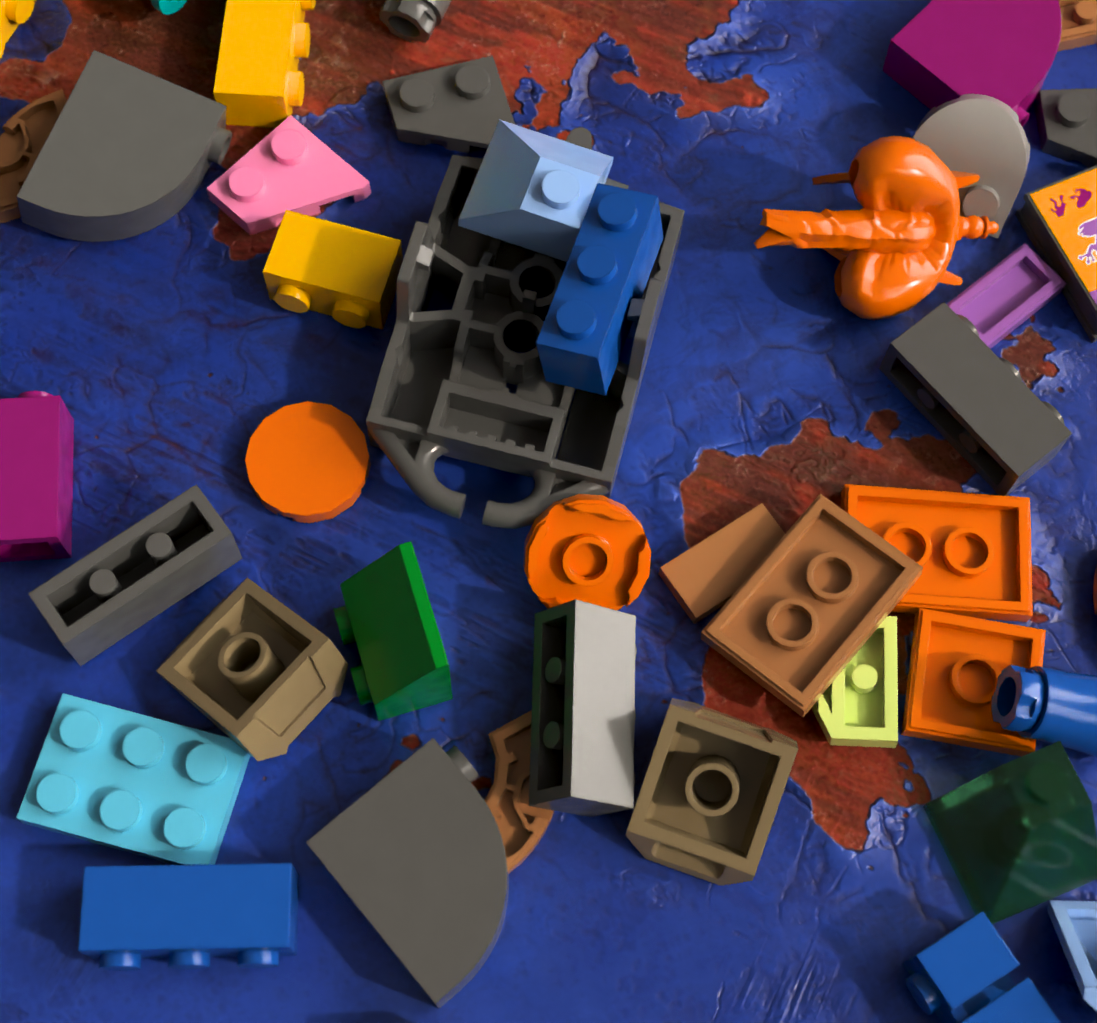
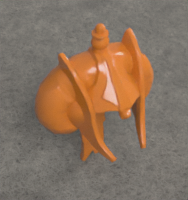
M889 136L876 139L860 148L851 162L849 172L812 178L813 185L851 183L856 200L864 208L860 210L832 211L826 208L820 213L763 209V218L759 225L769 229L754 242L756 249L779 245H790L800 249H824L840 260L835 270L834 289L841 305L860 318L880 320L889 319L909 311L930 294L938 282L949 285H961L963 282L962 278L946 270L952 258L956 241L964 237L967 239H977L979 237L980 239H986L988 234L994 235L998 231V224L995 221H989L987 216H981V218L975 215L960 216L958 189L978 182L980 178L978 174L951 171L929 146L909 137Z

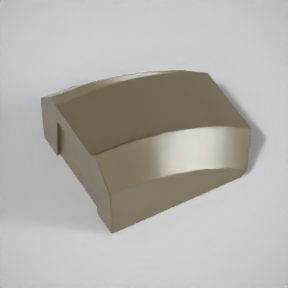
M245 578L173 649L157 668L156 672L257 761H262L287 754L288 746L334 697L341 695L349 664L330 638L249 578Z
M672 698L625 836L645 859L708 882L723 886L753 881L798 751L797 741L773 729L756 725L698 703Z

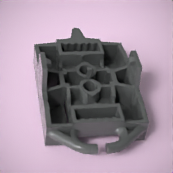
M578 127L570 131L565 140L566 142L592 150V135L588 129ZM452 155L437 194L429 222L416 221L397 277V319L367 415V430L370 446L382 449L412 492L428 507L454 518H461L466 494L446 488L438 481L434 472L435 461L441 455L533 478L534 489L522 501L500 503L488 500L485 507L482 525L518 529L533 525L534 520L551 504L570 496L591 494L604 495L611 498L678 249L685 211L659 202L663 241L642 298L631 300L627 314V320L633 321L627 339L634 338L629 365L621 360L618 361L606 396L576 389L568 417L575 388L545 380L536 346V341L567 262L458 226L459 217L483 159ZM609 178L605 182V185L624 189L629 187L626 184ZM434 287L455 300L452 310L427 311ZM531 289H542L547 291L549 295L538 299L537 292L531 291ZM517 341H526L535 348L529 352L516 353L507 346ZM507 383L518 385L516 394L509 392V388H506ZM565 424H566L565 432H564L563 439H562V442H561V446H560V449H559V453H558V456H557L558 448H559L560 441H561V438H562V434H563V431H564V427H565Z

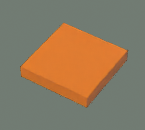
M919 608L914 619L901 735L1026 758L1031 757L1035 753L1036 740L1024 738L1016 731L1003 729L1000 723L994 722L991 712V699L996 690L997 678L1007 666L1015 665L1027 669L1033 666L1043 667L1046 630Z

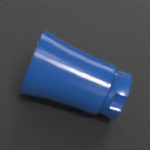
M1009 665L1003 669L997 678L996 690L991 699V712L994 722L1000 723L1003 729L1016 731L1024 738L1053 743L1097 758L1096 675L1063 672L1040 666H1033L1027 669Z

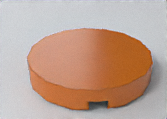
M310 401L283 406L264 418L250 437L245 457L249 483L263 506L276 515L279 513L284 517L292 518L293 521L308 524L333 519L353 506L362 493L361 489L366 483L371 466L365 435L353 418L332 405Z
M576 494L554 502L534 520L525 539L524 571L532 591L547 609L576 599L619 610L624 605L627 607L639 597L650 575L651 549L641 522L625 505L604 495Z

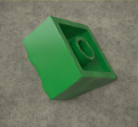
M412 541L403 543L342 582L340 587L345 605L333 608L343 645L356 642L362 665L350 668L360 705L373 702L379 721L453 699L449 663Z

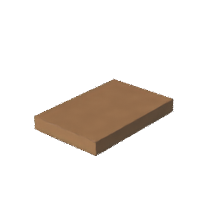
M819 494L701 631V640L803 718L922 574L923 567L825 496Z

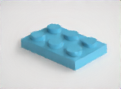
M62 693L16 819L23 824L172 865L215 864L251 755L228 737Z

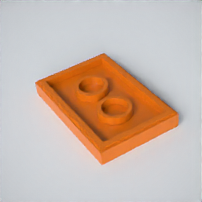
M852 484L844 485L841 491V509L923 567L921 576L891 612L916 614L919 608L980 619L1027 622L1033 616L1030 498Z

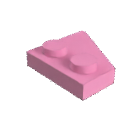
M290 115L208 186L207 192L210 201L249 235H253L278 227L286 210L314 216L321 213V205L349 196L353 197L354 202L366 199L371 194L370 182Z

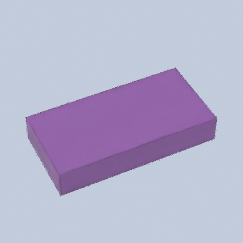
M1024 243L947 303V305L957 315H962L969 319L976 327L980 339L991 349L1059 295L1067 283Z

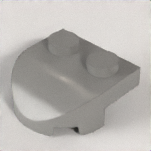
M963 94L958 99H953L938 107H933L919 123L912 139L929 146L951 171L975 173L980 176L978 182L958 189L960 216L975 215L980 218L981 216H987L989 221H995L998 224V231L994 235H988L998 239L1022 186L1030 158V143H1028L1025 131L1019 123L1017 113L1007 104L987 95Z

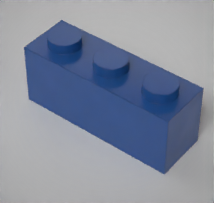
M600 183L597 184L536 341L543 373L547 382L606 396L633 321L627 320L631 300L642 298L663 241L658 196Z
M292 863L84 866L78 951L92 959H99V969L109 971L141 969V958H168V968L183 970L210 968V957L236 956L237 967H278L279 956L297 955L299 873Z

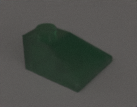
M1060 741L1005 763L923 806L975 915L983 911L992 925L1097 880V833L1092 802Z

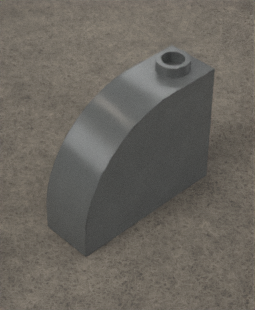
M94 50L17 195L22 222L58 237L88 242L126 239L150 231L176 215L196 193L211 163H222L232 139V132L226 130V105Z
M432 738L306 841V843L440 1009L474 978L494 949L506 916L509 876L505 849L496 820L485 800L471 783L479 777L477 771L456 746L451 747L445 752L436 740Z

